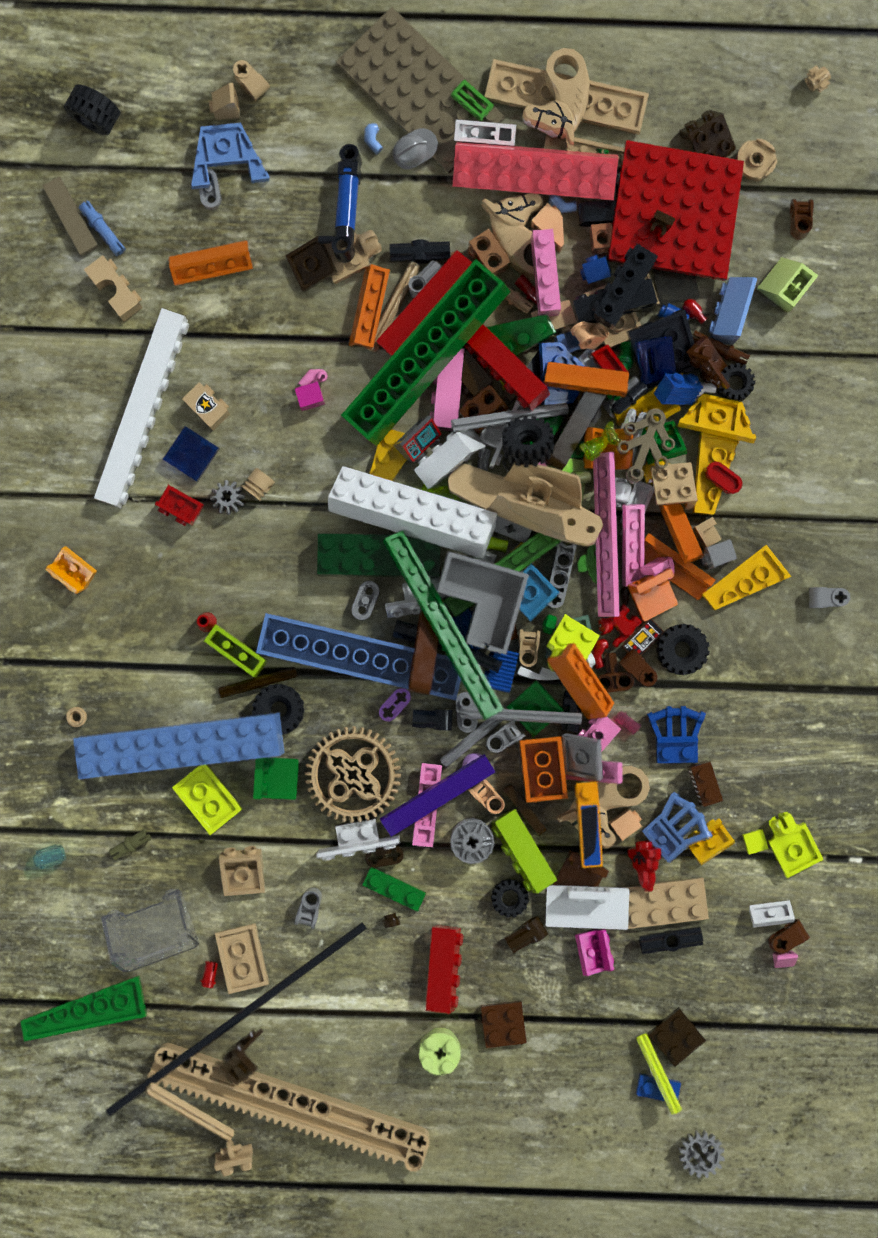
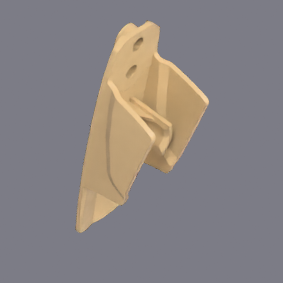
M514 462L510 471L503 477L464 463L456 468L448 479L450 493L482 509L495 512L499 517L555 539L588 547L595 544L603 527L602 520L598 515L581 506L582 489L580 477L572 473L539 464L536 467L529 464V468L521 464L519 467Z

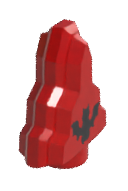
M652 841L635 842V847L628 848L627 850L628 857L632 860L633 868L638 872L641 887L645 892H651L656 881L655 872L658 870L659 860L661 859V848L652 847Z

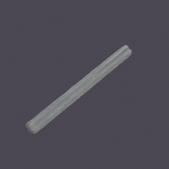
M567 403L539 406L533 411L526 408L451 420V428L455 432L508 424L510 421L514 423L515 418L519 417L522 420L523 416H527L528 419H531L532 416H536V419L562 416L569 413V407Z
M460 708L461 718L483 719L477 708ZM504 709L488 719L581 724L582 714Z

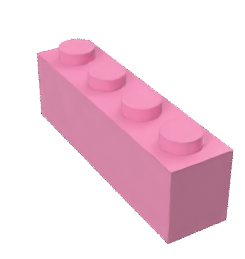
M553 229L533 230L531 247L538 316H559L561 304Z
M461 348L433 381V384H437L436 392H432L431 404H435L434 412H430V416L441 431L453 432L451 420L458 419L465 348Z

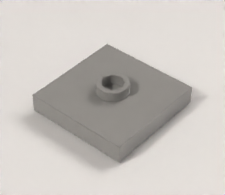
M568 733L562 735L565 774L595 781L602 780L601 740Z

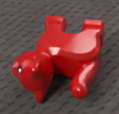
M624 604L620 606L619 616L602 617L598 620L601 635L609 634L613 628L620 634L613 641L612 645L615 648L620 643L626 641L633 634L635 628L642 623L637 616L632 615L630 620L626 618L630 609Z

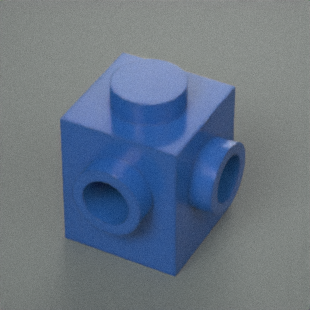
M597 255L586 258V263H583V268L580 269L583 281L587 280V283L590 284L612 276L607 256L598 258Z

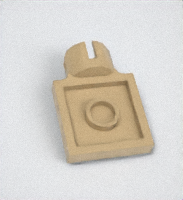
M368 230L362 234H356L355 232L353 246L355 255L347 263L339 262L335 257L332 245L325 244L338 272L331 276L333 282L337 284L365 270L370 265L369 259L382 251L381 244H379L373 230Z

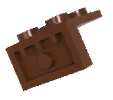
M702 336L686 352L690 357L689 362L694 368L699 370V376L705 383L710 382L717 388L728 389L730 385L721 373L727 365L708 337Z
M570 850L556 877L557 881L553 885L598 887L602 878L607 877L609 870L604 866L582 868L581 855Z

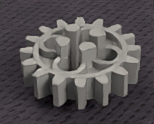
M696 1130L693 1137L687 1134L689 1140L682 1139L684 1147H679V1151L682 1153L679 1159L683 1162V1168L688 1169L690 1175L696 1172L697 1178H700L701 1174L708 1178L709 1172L715 1175V1168H722L719 1161L725 1160L723 1155H721L725 1151L723 1147H720V1140H715L713 1133L708 1136L706 1130H703L702 1135H699ZM694 1143H698L701 1151L705 1154L708 1161L711 1162L709 1165H705L696 1148L692 1147ZM710 1145L713 1146V1149L711 1151H709L707 1148ZM694 1157L696 1161L691 1163L690 1159Z

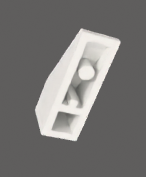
M456 119L454 141L514 146L516 125Z

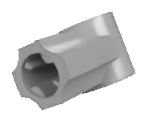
M432 260L418 275L413 276L409 280L410 296L413 299L422 290H415L414 287L422 286L424 288L440 270V264Z

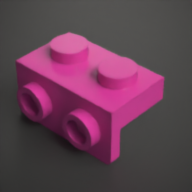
M593 929L575 935L584 976L602 971H614V958L610 951V939L606 930Z

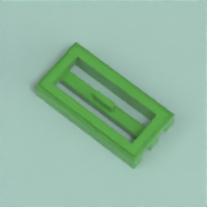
M465 79L451 93V97L480 122L494 108V104ZM462 88H466L471 94H473L478 100H480L486 106V108L482 107L474 98L468 95ZM458 93L461 94L474 107H476L481 112V114L476 109H474L468 102H466L461 96H459Z

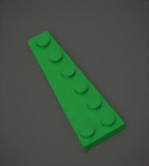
M140 975L22 1019L20 1022L24 1041L146 1017L147 1012Z

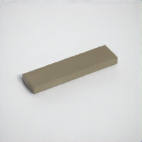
M59 176L42 185L80 256L98 248L99 246L61 177Z

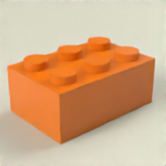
M561 736L519 740L525 801L529 803L568 798Z

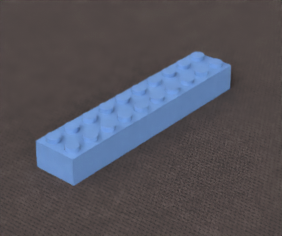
M265 613L256 650L258 654L408 689L414 648L268 613ZM436 653L429 694L456 700L461 679L449 657Z
M280 712L73 738L78 779L274 757L285 753Z

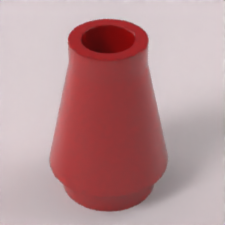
M210 612L201 613L197 618V626L203 632H210L217 624L216 617ZM203 618L207 619V623L205 625L202 624Z

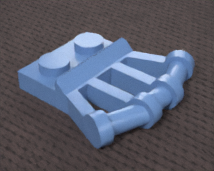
M675 792L670 795L662 813L642 830L655 847L661 848V855L669 863L686 850L689 845L713 837L711 831H708L703 813H699L696 810V805L693 802H688L679 797V794ZM675 804L683 808L673 818L667 819ZM689 813L693 819L677 831L674 826ZM698 824L701 834L685 840L683 836Z

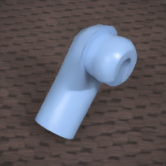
M372 123L365 127L364 142L377 155L382 151L383 147L376 140L379 127L377 124Z
M549 196V204L556 206L561 213L577 211L576 201L565 202L560 196Z

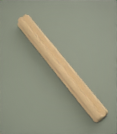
M410 262L379 320L374 347L372 349L367 348L369 351L377 352L379 344L376 340L391 325L409 291V280L416 276L420 269L417 263Z
M150 1083L146 1088L147 1095L222 1139L229 1141L233 1138V1129L155 1083Z

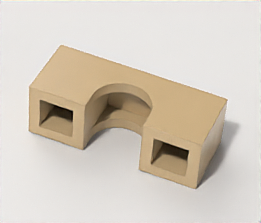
M102 255L87 266L84 271L99 290L108 285L116 286V294L108 302L125 322L143 308L139 303L142 299L135 290L132 292L127 286L130 283L124 275L119 276L115 270L118 267L111 258L107 261Z

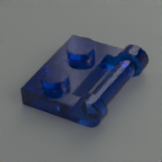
M671 336L636 343L640 355L641 382L649 384L662 380L665 373H676ZM650 347L654 374H650L647 349Z

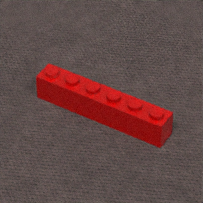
M456 250L376 340L379 346L392 356L472 262Z
M484 324L463 346L471 355L474 353L478 357L477 361L483 368L488 367L491 370L490 374L496 381L501 380L504 383L503 387L509 394L512 395L514 393L518 397L517 401L523 408L528 407L533 411L550 395L547 386Z

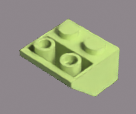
M781 257L757 290L789 313L818 275L803 263Z

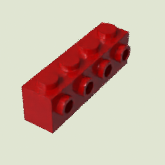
M443 925L432 927L426 1011L450 1014L458 1007L459 998L456 996V988L460 984L458 967H460L462 961L459 949L463 943V933H461L460 927Z

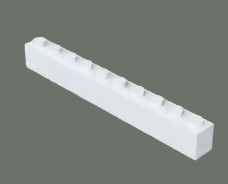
M163 308L160 311L94 499L121 508L128 500L129 494L127 491L129 485L132 486L134 483L136 466L139 467L142 455L140 454L142 448L147 446L149 440L147 434L149 429H152L155 424L154 415L156 410H159L161 407L162 392L166 391L169 384L168 375L175 368L176 362L174 359L176 353H180L183 334L186 335L189 328L188 320L184 315Z

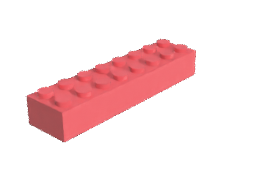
M457 142L455 145L453 187L614 200L618 155Z

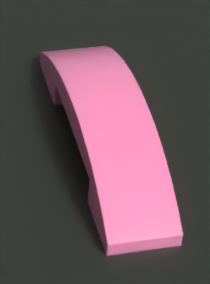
M422 763L418 794L440 781L442 765ZM437 809L415 822L412 845L433 847Z

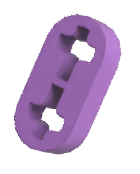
M404 688L394 691L379 709L380 718L387 722L394 720L410 702L411 695L409 691ZM398 692L401 694L405 692L407 694L405 696L407 701H401L396 705L394 703L398 699L396 694ZM394 705L395 708L392 710L393 717L388 716L385 718L383 716L385 713L383 709H389Z

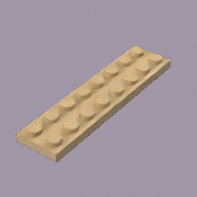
M493 59L485 97L489 101L525 109L527 105L542 106L554 101V97L545 80L546 70ZM555 73L564 80L573 78V76ZM589 80V97L581 122L640 134L649 93Z

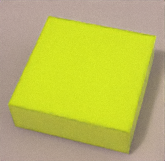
M763 829L742 834L749 855L769 849Z

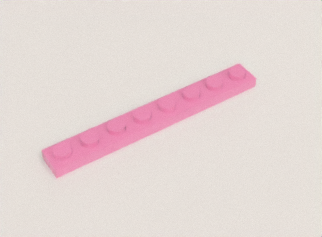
M614 452L593 454L595 514L601 518L603 524L596 540L598 617L619 616L615 460Z

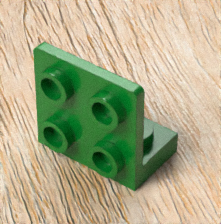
M274 757L255 759L253 799L295 800L297 798L299 760Z

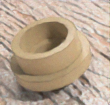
M80 707L71 708L66 714L67 723L72 727L83 726L87 720L85 710ZM76 713L80 715V719L78 721L74 719V715Z

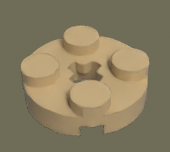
M764 139L749 140L741 146L736 160L744 161L742 174L745 178L761 181L773 172L777 164L775 148L771 143ZM758 155L760 157L759 161L761 163L755 164L753 162L752 156L756 157Z

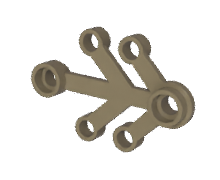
M660 409L649 410L645 419L641 421L627 423L624 427L626 435L632 436L637 430L648 427L646 434L630 441H621L617 445V451L620 454H626L630 449L641 445L634 466L630 467L626 472V479L632 484L638 483L644 476L642 467L649 449L657 469L662 470L668 465V459L662 456L654 439L655 431H657L662 441L661 447L663 450H672L675 446V441L668 436L663 426L666 417ZM653 416H658L659 421H655L653 419ZM627 427H633L634 431L629 432ZM665 442H670L671 447H667L665 445ZM622 444L625 445L627 450H622L620 446ZM663 460L664 466H661L658 461ZM634 470L639 473L638 477L633 475Z

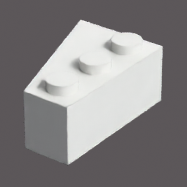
M473 429L460 432L453 431L446 437L447 441L443 445L440 443L431 450L433 454L429 457L426 455L417 462L419 466L414 471L428 489L437 486L464 461L467 462L471 459L470 456L476 451L486 447Z

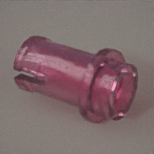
M620 711L614 719L617 722L616 725L620 724L633 735L641 727V724L628 716L626 711Z

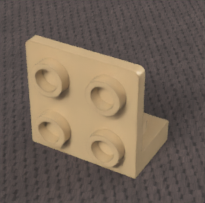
M691 462L668 464L662 470L657 469L655 466L651 467L657 505L684 503L685 510L694 508L698 500Z

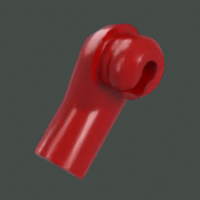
M598 639L591 651L595 658L596 664L594 666L596 669L605 666L602 654L609 645L606 639Z

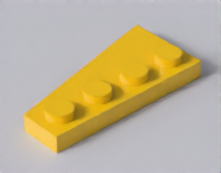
M703 432L699 434L695 478L698 501L692 513L715 514L722 490L706 479L705 468L712 462H720L729 468L735 456L739 440Z
M765 545L705 591L702 596L713 610H717L792 576L770 548Z

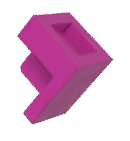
M318 382L295 388L302 411L325 405Z

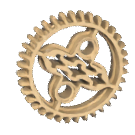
M355 726L352 727V733H349L348 727L344 728L345 734H342L341 730L337 729L338 736L336 737L333 732H330V740L325 736L322 738L325 742L324 745L317 742L316 745L320 750L312 749L316 756H309L308 759L313 761V764H306V767L312 768L311 772H305L306 776H311V779L305 781L306 784L312 783L313 785L307 788L308 792L315 791V794L310 796L311 799L315 797L319 799L315 805L318 806L322 803L324 805L320 809L322 812L328 808L327 816L335 812V820L339 818V815H343L342 822L346 821L347 816L350 817V823L354 822V817H358L359 823L362 822L363 815H365L367 821L370 820L369 813L377 817L376 809L383 813L384 809L381 805L390 806L386 801L387 798L394 801L395 798L390 793H398V790L393 788V785L399 786L400 782L395 781V778L401 777L400 773H395V770L401 769V766H394V763L398 762L399 758H391L396 753L395 750L390 753L387 750L391 747V744L389 743L384 747L385 738H382L379 742L376 740L379 734L376 733L374 738L371 737L372 730L370 729L367 735L363 734L364 727L360 728V733H356L357 729ZM347 739L364 740L374 746L373 748H361L353 757L342 749L332 751L329 749L334 744ZM377 751L383 754L389 771L388 784L383 795H380V782L371 774L379 762ZM365 753L372 756V762L369 765H365L361 761V757ZM324 754L327 755V768L335 775L328 785L329 798L324 796L318 782V767ZM334 756L336 758H338L339 756L343 758L341 760V762L343 763L342 766L339 764L335 766L333 764L335 762V760L333 759ZM345 759H347L351 763L357 760V764L359 766L354 765L352 767L348 762L345 761ZM337 768L345 774V781L340 780L341 773L337 770ZM362 769H367V771L365 772V776L369 779V781L361 775L363 773ZM348 770H357L358 773L356 775L358 779H350ZM355 783L357 786L361 788V790L356 786L350 789L349 784ZM371 783L373 785V792L368 791L366 793L364 791V784L369 785ZM338 784L345 787L344 795H337L334 787ZM354 792L364 800L377 799V802L360 810H346L333 804L334 801H346Z

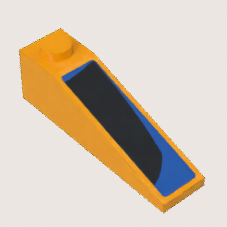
M597 782L576 783L574 790L582 868L603 867Z

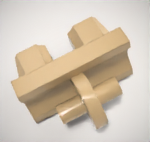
M232 1140L227 1141V1148L220 1149V1152L215 1153V1170H220L223 1176L231 1175L234 1172V1166L240 1165L242 1171L251 1170L253 1158L252 1144L241 1146V1144L234 1145Z

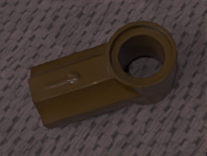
M535 916L526 921L521 928L504 938L514 954L525 946L544 939L548 932L539 917Z

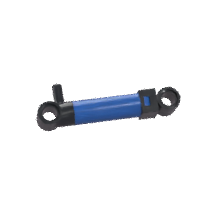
M346 144L339 151L341 162H338L337 172L339 186L334 236H318L317 239L319 244H331L336 259L342 263L351 261L355 255L353 246L358 185H361L362 172L360 168L362 166V159L359 149L354 144Z

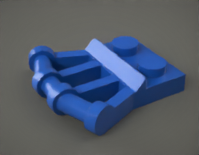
M666 706V708L655 713H647L648 720L656 737V763H698L697 736L705 719V712H697L686 708V706H680V708ZM672 716H680V736H672ZM686 716L696 720L691 736H687ZM666 717V736L662 737L656 721Z

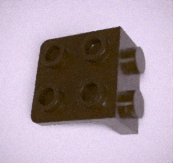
M708 110L701 115V118L687 122L684 125L685 127L679 130L681 138L690 140L694 152L725 157L736 149L725 117L721 112Z
M261 1028L256 1032L252 1030L246 1037L244 1036L236 1044V1047L224 1056L223 1060L225 1062L219 1067L226 1074L227 1079L236 1086L258 1069L244 1052L263 1033Z

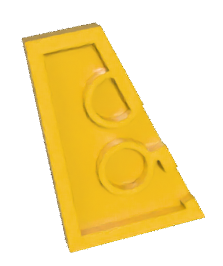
M391 429L378 444L370 470L371 475L390 481L395 479L407 460L393 445L405 433Z

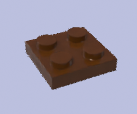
M522 1001L481 1005L486 1048L527 1043Z

